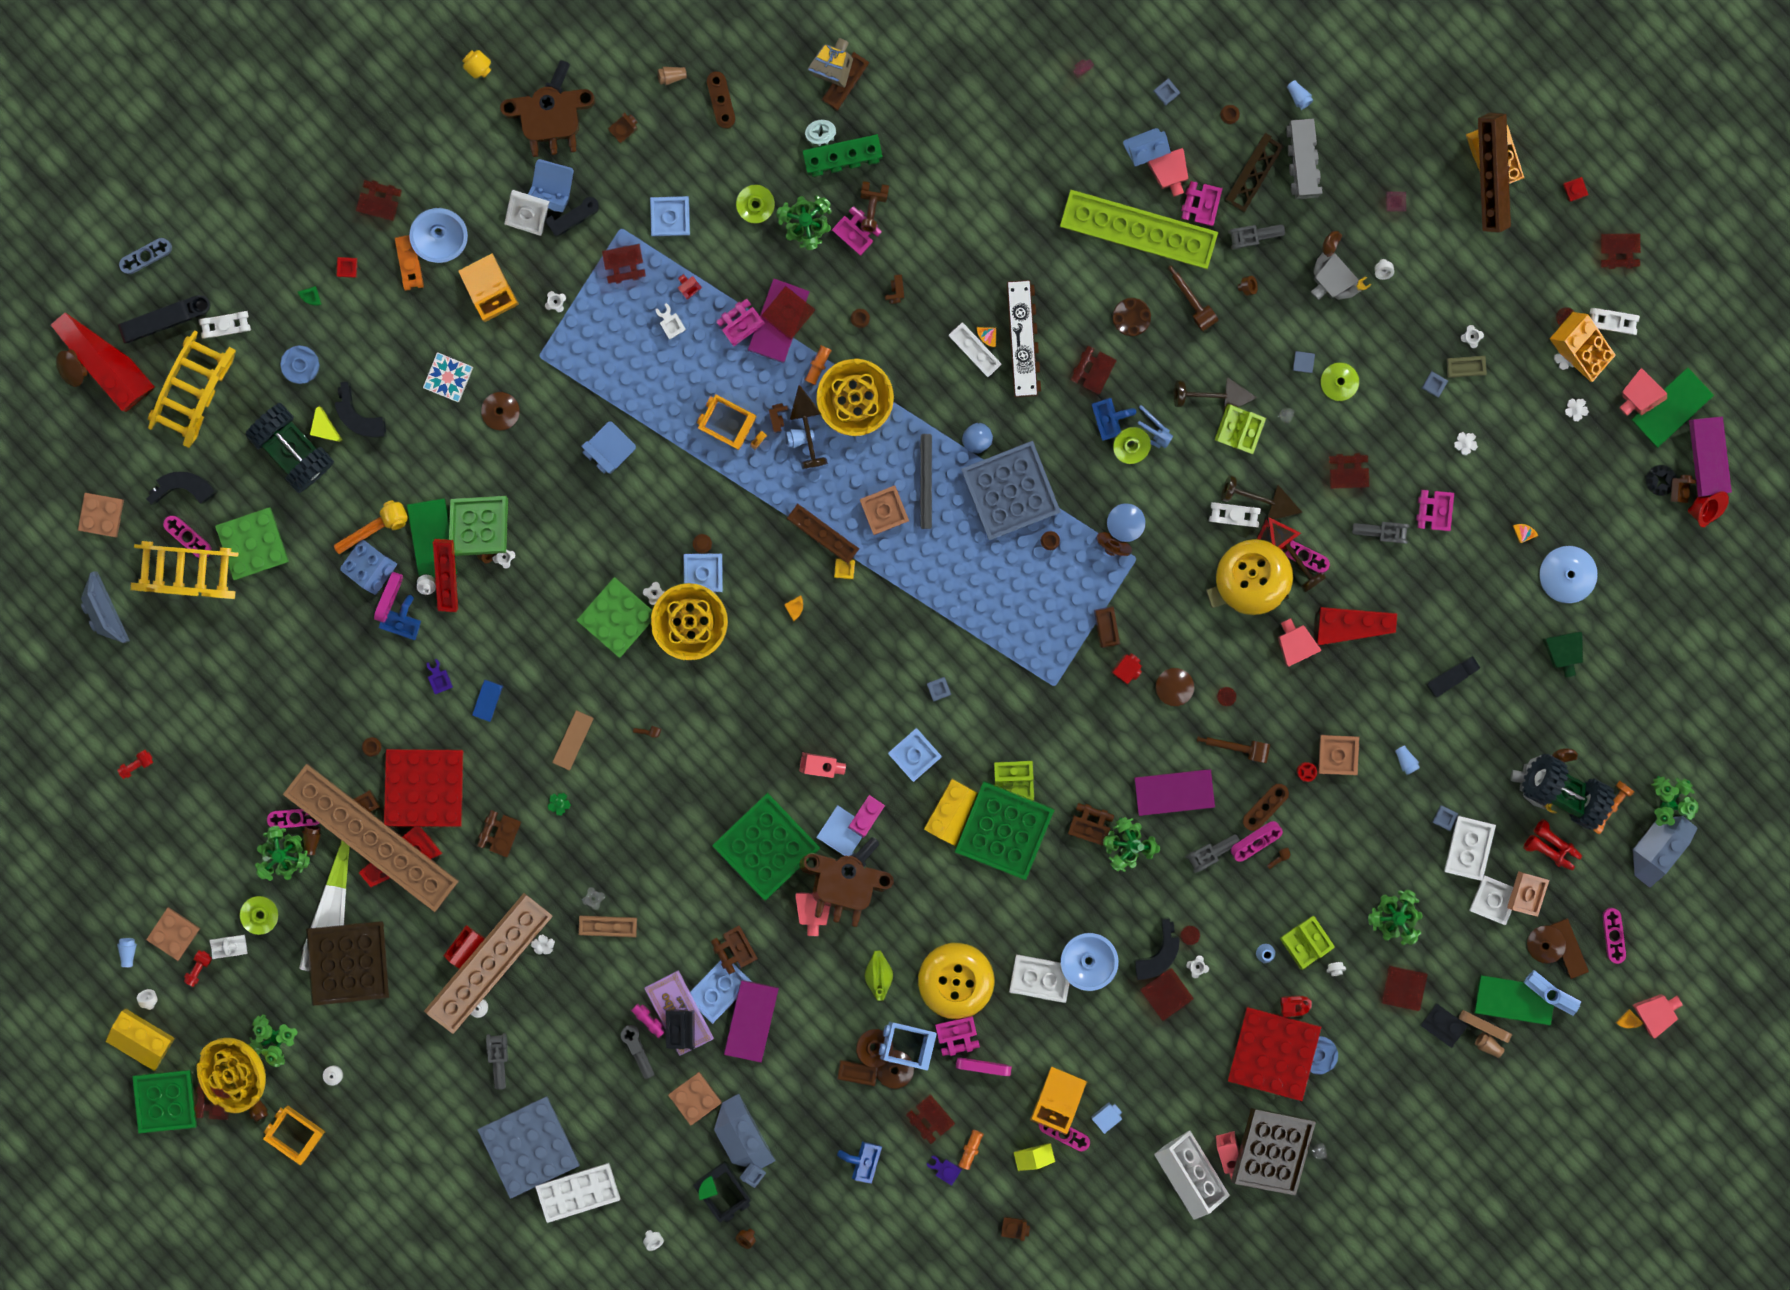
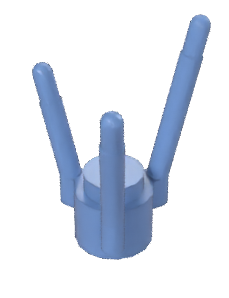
M1140 405L1139 408L1160 429L1156 431L1141 421H1138V425L1154 434L1153 439L1156 441L1151 440V445L1160 448V446L1166 448L1173 437L1169 433L1170 430L1165 428L1152 414Z

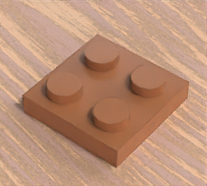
M895 485L859 499L873 535L909 522Z
M85 493L78 531L117 537L124 500Z
M1320 735L1318 773L1358 775L1359 737Z
M1518 871L1507 908L1538 917L1549 880Z
M168 907L146 940L179 961L201 928Z
M700 1072L668 1094L690 1125L722 1103Z

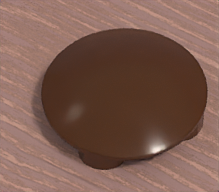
M1137 298L1122 300L1117 304L1113 312V323L1116 329L1126 336L1142 334L1151 322L1149 307L1145 302Z
M70 349L58 353L56 365L60 376L70 386H80L84 377L87 376V370L77 359L75 351Z
M1170 668L1158 677L1156 692L1160 700L1165 704L1180 706L1188 702L1192 697L1194 682L1185 670Z

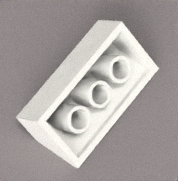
M1187 1131L1164 1145L1154 1154L1194 1220L1210 1214L1230 1196L1191 1131Z

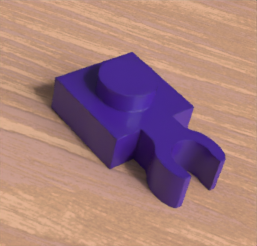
M435 659L437 663L435 668H432L430 663L427 662V668L433 674L428 679L435 695L453 688L447 670L440 671L438 659Z
M932 1155L931 1158L936 1160V1164L930 1165L927 1162V1166L931 1169H937L936 1176L952 1186L962 1168L948 1159H945L942 1163L937 1156Z

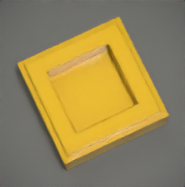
M836 559L834 578L853 579L855 560H851L847 564L842 559Z

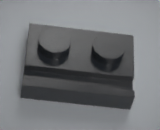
M1435 1003L1424 1021L1420 1024V1026L1451 1048H1453L1455 1042L1458 1041L1468 1027L1467 1024L1437 1003Z
M666 1010V1048L690 1050L695 1048V1010Z

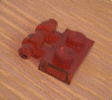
M364 180L363 188L369 189V193H360L356 211L394 221L399 203L392 201L393 195L401 197L402 190L395 188L393 185L379 184L378 181ZM376 191L386 193L385 199L376 197Z
M1640 233L1600 235L1601 254H1608L1609 257L1608 260H1601V267H1608V269H1615V267H1626V269L1640 267V259H1633L1634 253H1641ZM1616 254H1626V259H1616Z
M640 244L602 251L605 270L613 269L614 275L607 276L608 284L615 282L620 284L622 281L630 279L635 281L639 280L640 277L646 276L645 269L637 270L636 267L637 264L644 263ZM630 266L631 272L620 274L619 268Z
M1087 346L1085 352H1082L1080 356L1081 360L1077 368L1075 367L1073 370L1074 374L1071 381L1078 383L1080 377L1086 379L1083 387L1100 395L1117 360L1102 352H1099L1097 358L1091 356L1094 348ZM1088 361L1093 364L1089 374L1084 372Z
M1354 453V455L1343 456V454L1329 456V464H1337V469H1330V489L1369 487V468H1361V463L1368 462V455ZM1344 463H1354V469H1344Z
M198 1080V1086L195 1091L197 1093V1104L194 1105L196 1118H203L204 1111H209V1119L228 1120L229 1112L224 1111L225 1109L219 1106V1104L214 1105L211 1101L210 1104H204L205 1094ZM211 1087L216 1096L229 1099L230 1095L225 1093L223 1089Z
M931 1094L916 1105V1108L920 1111L918 1115H915L912 1110L906 1114L910 1119L911 1125H915L921 1132L922 1138L927 1139L930 1144L936 1140L932 1135L934 1131H937L941 1136L955 1124ZM924 1117L931 1124L929 1128H926L921 1122Z

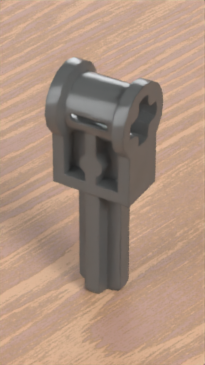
M1282 224L1256 229V225L1228 230L1232 240L1231 250L1258 245L1259 240L1284 236L1285 228Z
M1382 522L1381 526L1354 523L1352 533L1354 535L1380 537V541L1408 544L1406 540L1407 528L1410 525Z
M1233 835L1214 846L1208 843L1187 854L1185 857L1189 859L1193 867V873H1197L1219 861L1217 857L1231 850L1233 845L1240 840L1237 835Z
M627 1025L621 1032V1039L628 1045L631 1054L634 1055L643 1077L648 1079L654 1075V1071L643 1050L644 1047L639 1038V1030L634 1025ZM627 1030L630 1032L634 1031L633 1039L630 1036L626 1037Z
M503 1033V1035L498 1036L487 1034L488 1063H493L494 1086L498 1090L505 1089L504 1062L509 1060L507 1034Z

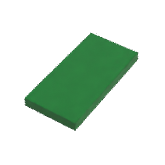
M1688 367L1663 389L1667 393L1665 401L1643 415L1637 413L1631 419L1656 448L1665 442L1714 396Z
M445 498L407 505L419 577L431 575L435 578L433 541L435 539L449 540L450 523ZM455 559L456 574H458L457 565H456V559Z
M1480 975L1474 1013L1551 1025L1554 1006L1544 1001L1543 998L1522 981ZM1550 990L1547 993L1549 1000L1554 999L1556 996L1554 990Z

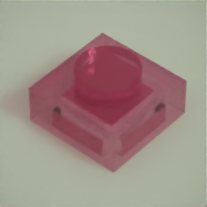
M1083 59L1075 65L1076 69H1074L1073 73L1078 79L1091 70L1094 64L1090 59L1087 61Z
M1386 192V212H1405L1406 192Z

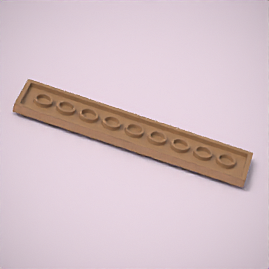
M306 764L283 795L434 912L437 911L459 882L310 765Z

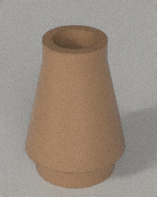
M662 66V69L657 70L659 83L665 84V86L687 78L685 67Z
M1482 1032L1477 1037L1475 1045L1478 1046L1479 1050L1494 1055L1497 1058L1502 1056L1504 1048L1490 1034Z

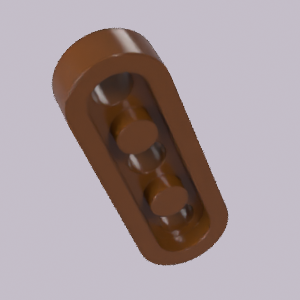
M715 71L707 77L717 124L723 129H729L735 124V114L726 78L721 72ZM719 78V84H714L713 79ZM718 97H724V102L719 103L717 101ZM724 115L729 116V120L727 122H724L722 120V117Z
M1274 784L1244 815V827L1250 831L1258 830L1287 800L1289 796L1288 788L1283 784ZM1278 789L1282 791V795L1279 797L1275 795ZM1265 803L1269 805L1266 811L1262 809V805ZM1251 817H1254L1256 820L1254 824L1249 823Z

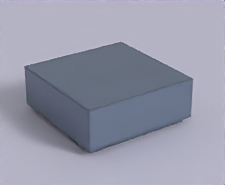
M1169 78L1153 91L1165 106L1180 94Z
M1296 351L1293 371L1312 373L1315 354Z
M1431 371L1422 389L1439 398L1448 380Z
M945 677L927 683L933 702L951 695Z
M1440 805L1432 823L1450 831L1458 813Z
M750 1163L740 1176V1179L755 1188L766 1172Z

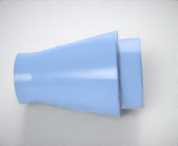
M1296 80L1287 86L1296 107L1303 110L1313 102L1312 95L1299 85Z
M790 429L789 432H785L788 447L795 448L807 443L805 430ZM811 429V430H810L811 438H812V441H814V440H815V438H814V432H813V429Z
M1405 745L1395 750L1402 772L1405 771L1406 775L1420 768L1418 760L1409 752Z
M133 938L119 939L117 947L121 967L133 966L137 945Z
M1262 944L1257 948L1256 956L1259 961L1268 963L1274 959L1275 950L1269 944ZM1268 951L1270 956L1265 958L1264 953Z

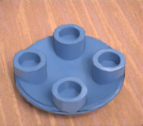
M1120 504L1109 513L1107 527L1115 539L1122 542H1130L1136 540L1143 533L1145 517L1142 511L1135 505Z

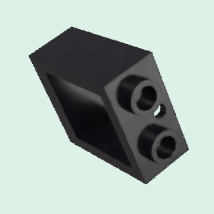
M726 1161L693 1184L699 1193L700 1186L707 1177L712 1175L713 1180L726 1172L744 1198L723 1213L720 1212L710 1197L703 1199L719 1223L723 1220L725 1223L735 1216L733 1213L737 1210L743 1211L750 1206L749 1202L752 1199Z

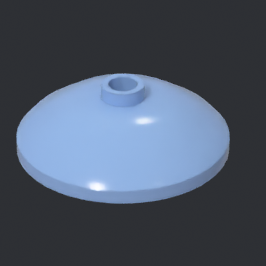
M433 208L422 212L415 218L410 227L409 237L413 250L421 258L430 262L443 263L455 259L462 253L467 244L468 234L464 221L456 213L443 208ZM440 228L442 231L436 232L435 229Z
M1575 546L1559 547L1551 551L1544 558L1539 572L1540 583L1546 594L1558 602H1579L1593 591L1597 582V567L1593 558L1583 549ZM1569 571L1574 573L1573 578L1568 577Z
M1084 933L1072 938L1064 947L1061 955V969L1065 978L1074 987L1085 991H1094L1105 987L1112 981L1118 969V955L1112 943L1105 937L1095 933ZM1088 957L1092 958L1091 964H1086L1085 959Z

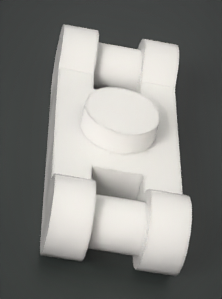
M1590 308L1591 319L1598 329L1637 335L1638 329H1636V324L1639 322L1640 316ZM1599 316H1604L1603 323L1598 322ZM1624 320L1629 321L1628 327H1623Z
M248 311L199 319V325L202 326V339L251 331L250 325L247 322ZM239 319L240 326L236 327L235 320ZM209 324H215V331H210Z
M1211 502L1212 516H1210L1209 522L1259 528L1257 520L1261 508ZM1220 510H1225V517H1219ZM1245 513H1251L1250 521L1244 520Z

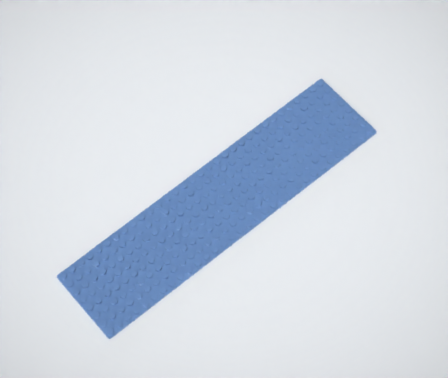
M620 229L541 351L540 358L786 516H789L798 503L857 546L859 550L853 557L855 560L1050 685L1055 686L1096 624L1094 610L1107 607L1135 563L1136 557L1132 554L1129 556L1116 554L1111 556L1107 554L1096 539L1098 533L1062 509H1060L1061 513L989 540L961 470L983 459L894 402L892 411L885 423L872 433L862 436H849L835 431L824 421L821 414L807 417L810 430L813 429L815 440L812 443L815 458L825 457L828 464L802 469L801 463L811 459L808 442L795 448L788 447L785 432H789L790 429L805 430L803 418L790 420L798 385L802 387L818 408V385L826 371L835 364L827 360L824 365L826 366L825 370H822L816 382L817 384L814 385L806 381L805 378L812 366L810 363L812 360L814 361L817 353L794 338L784 363L748 351L754 332L736 346H733L722 331L728 324L726 323L720 327L716 321L722 317L721 315L724 312L728 313L736 307L735 304L738 302L626 230ZM683 274L687 279L693 276L702 287L688 300L678 289L682 285L678 278ZM666 303L670 306L671 316L676 313L686 331L669 340L660 324L664 319L656 313L657 308L660 313H665L667 308L664 304ZM739 313L737 316H735V317L732 319V321L736 320V319H737L738 317H740L742 314ZM850 381L849 387L851 389L856 388L857 382ZM866 392L864 397L867 400L872 399L873 394L871 392ZM716 394L757 416L740 450L698 429L699 424H697V421L701 414L705 415L708 409L706 404L710 396L714 398ZM858 395L852 396V401L859 400ZM843 396L839 397L838 403L841 405L845 404L846 398ZM718 402L705 427L734 442L747 416ZM783 403V406H788V411L777 414L778 416L782 415L784 427H781L782 432L774 433L769 410L772 409V405ZM856 407L853 412L855 415L859 416L861 415L862 410L861 408ZM760 431H763L768 437L754 450L750 443ZM921 434L932 435L931 529H921L920 527ZM895 485L909 522L873 535L859 499ZM1047 531L1057 533L1060 538L1059 546L1054 550H1046L1041 545V537Z

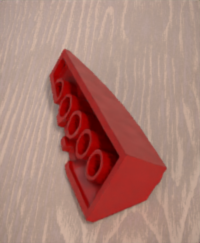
M64 313L51 324L68 348L75 351L77 359L122 411H129L155 388L130 357L106 342L69 314Z

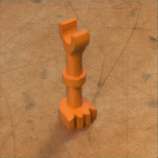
M1621 781L1616 785L1620 792L1613 800L1615 803L1611 806L1612 811L1608 813V818L1613 812L1616 813L1617 807L1626 796L1631 797L1634 793L1631 788ZM1604 819V823L1602 825H1598L1597 829L1593 828V831H1595L1597 834H1600L1603 831L1604 826L1606 824L1605 822L1607 820Z

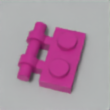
M1190 181L1189 188L1186 189L1185 193L1187 195L1185 205H1182L1181 209L1183 211L1181 219L1189 220L1190 213L1196 214L1194 222L1213 227L1222 188L1203 184L1202 191L1196 190L1198 183ZM1194 197L1200 198L1198 208L1192 207Z
M853 206L849 213L854 217L849 220L844 216L832 231L861 256L873 243V240L868 237L871 233L863 232L855 225L858 221L862 223V220L866 219L862 210L859 211ZM876 227V231L872 233L878 237L882 231Z
M748 299L742 302L739 301L735 304L736 307L728 313L724 312L721 315L722 317L716 321L720 327L726 323L728 324L722 331L733 346H736L765 324L753 307L746 311V308L751 305ZM739 313L742 314V315H741L740 317H738L736 320L732 321V319H733L735 316H737Z
M1421 490V496L1418 497L1420 506L1419 515L1416 517L1418 521L1417 528L1425 529V523L1429 521L1431 522L1432 530L1451 531L1454 493L1434 491V498H1428L1429 491ZM1427 504L1433 505L1432 516L1426 515Z
M637 1003L631 1011L636 1015V1018L642 1021L657 1038L664 1033V1025L657 1018L653 1019L649 1015L651 1012L645 1005L642 1004L640 1006Z
M973 1016L935 1024L939 1043L947 1042L948 1047L941 1049L942 1056H954L958 1052H971L975 1048H980L978 1040L972 1042L970 1040L971 1036L977 1035ZM964 1038L965 1043L954 1046V1040Z

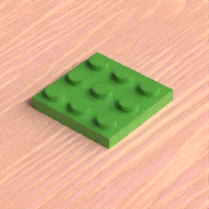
M507 496L450 500L449 540H454L455 556L506 553Z
M271 507L215 526L222 547L232 548L231 552L239 553L238 557L229 556L228 565L233 580L289 562Z
M614 577L577 621L615 655L621 658L651 624L652 609Z

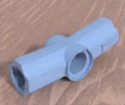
M1535 970L1523 982L1543 998L1544 1001L1572 1016L1580 1007V1000L1557 989ZM1550 990H1554L1556 993L1555 998L1552 1000L1547 998V993Z

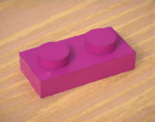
M869 795L848 828L864 838L885 805Z

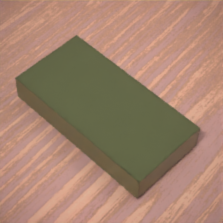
M1485 356L1446 359L1447 378L1487 375Z

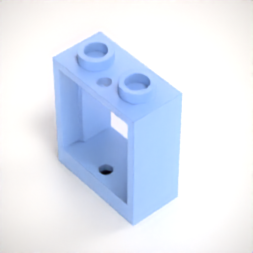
M889 1021L883 1032L885 1040L884 1044L880 1045V1059L928 1070L937 1033ZM895 1028L924 1035L918 1063L888 1056Z

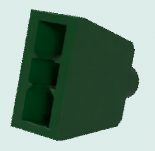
M1578 631L1543 638L1553 667H1563L1565 678L1576 676L1574 664L1583 663L1582 632Z

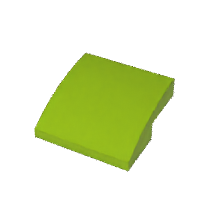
M1227 404L1215 441L1253 454L1266 418Z
M1033 761L994 763L996 786L1034 800Z
M1311 916L1280 937V940L1300 970H1303L1335 948L1315 916Z

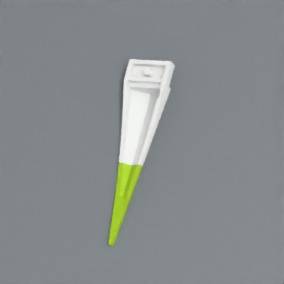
M342 840L310 928L344 925L350 846ZM307 939L303 947L299 969L309 971Z

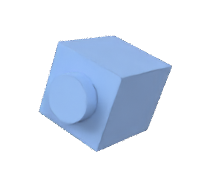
M1108 1102L1091 1117L1105 1134L1122 1120L1120 1116L1122 1112L1116 1104L1112 1106Z

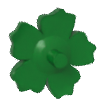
M555 793L550 795L549 801L552 803L547 805L548 810L556 811L557 816H562L565 813V809H570L571 806L569 800H566L567 795L565 793H559L558 796Z

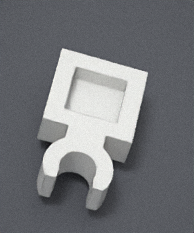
M666 303L664 305L667 311L660 313L657 308L656 313L664 319L660 324L669 340L686 331L676 313L671 316L670 306Z

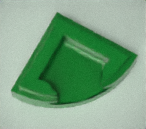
M316 286L298 291V295L304 302L314 306L322 305Z
M712 1175L702 1182L699 1189V1200L718 1194Z

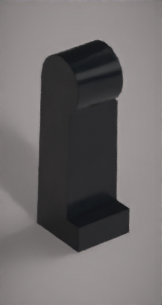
M587 197L580 206L557 220H554L551 216L545 221L557 238L595 215L599 210V203L594 197Z
M1470 656L1425 684L1434 698H1438L1481 667L1474 656Z

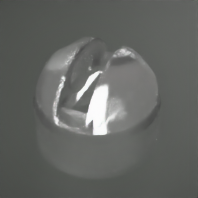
M1283 408L1279 413L1280 420L1289 425L1295 410Z
M1325 1144L1315 1145L1312 1150L1314 1152L1313 1156L1317 1159L1327 1158Z

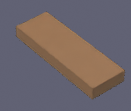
M576 710L552 763L571 770L594 720L593 717Z
M579 916V935L637 937V918Z

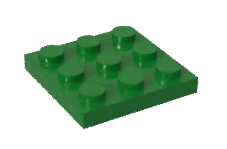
M191 1070L132 1076L138 1133L197 1127Z

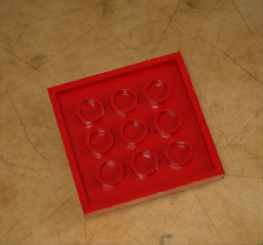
M386 749L384 824L389 827H462L464 751Z
M1247 1007L1228 1082L1303 1101L1322 1027Z

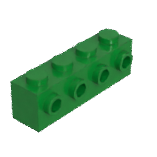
M878 134L803 150L807 174H812V177L822 176L823 172L829 170L831 173L840 172L843 167L848 166L850 169L859 168L862 163L868 162V165L880 163V159H883Z

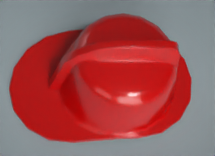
M1725 491L1717 492L1712 496H1699L1693 505L1688 508V513L1698 521L1700 527H1706L1725 512L1729 503V496Z

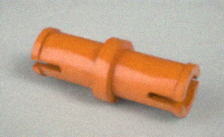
M820 345L814 361L812 360L810 363L812 366L805 378L806 381L814 385L817 384L816 382L822 370L826 368L824 365L832 351L831 349Z
M972 1130L969 1141L963 1148L965 1151L958 1166L970 1170L973 1159L979 1152L978 1147L984 1136L983 1133Z

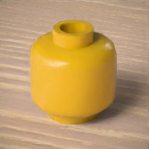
M471 50L462 60L464 63L463 69L475 79L480 76L485 78L491 71L489 68L491 60L480 50Z
M393 500L383 504L384 507L380 510V516L385 527L392 530L404 527L408 516L403 504Z

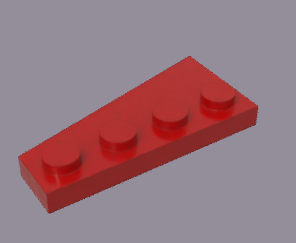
M1320 607L1317 644L1323 645L1396 633L1397 613Z
M414 827L403 836L405 840L430 859L443 854L422 827ZM372 863L359 872L370 887L390 879L389 876Z

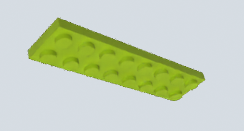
M1070 190L1060 227L1203 269H1208L1218 235L1217 231L1074 190Z

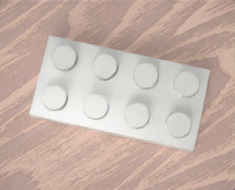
M609 1163L535 1186L547 1223L620 1200Z

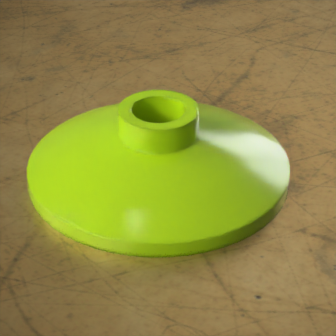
M750 185L739 193L736 207L739 215L745 221L761 223L772 215L775 201L772 193L767 188L761 185ZM755 201L759 202V207L753 208L752 203Z
M1334 363L1328 366L1321 376V388L1324 394L1332 400H1347L1358 390V374L1352 366L1346 363ZM1338 378L1344 380L1343 385L1337 383Z
M1137 427L1122 430L1116 436L1113 443L1115 456L1121 462L1127 464H1135L1142 461L1148 455L1151 448L1150 437L1144 430ZM1133 441L1132 445H1127L1128 442Z
M252 897L243 904L240 910L241 923L250 933L257 935L266 934L277 924L278 909L274 902L266 897ZM259 911L263 912V918H258L257 913Z

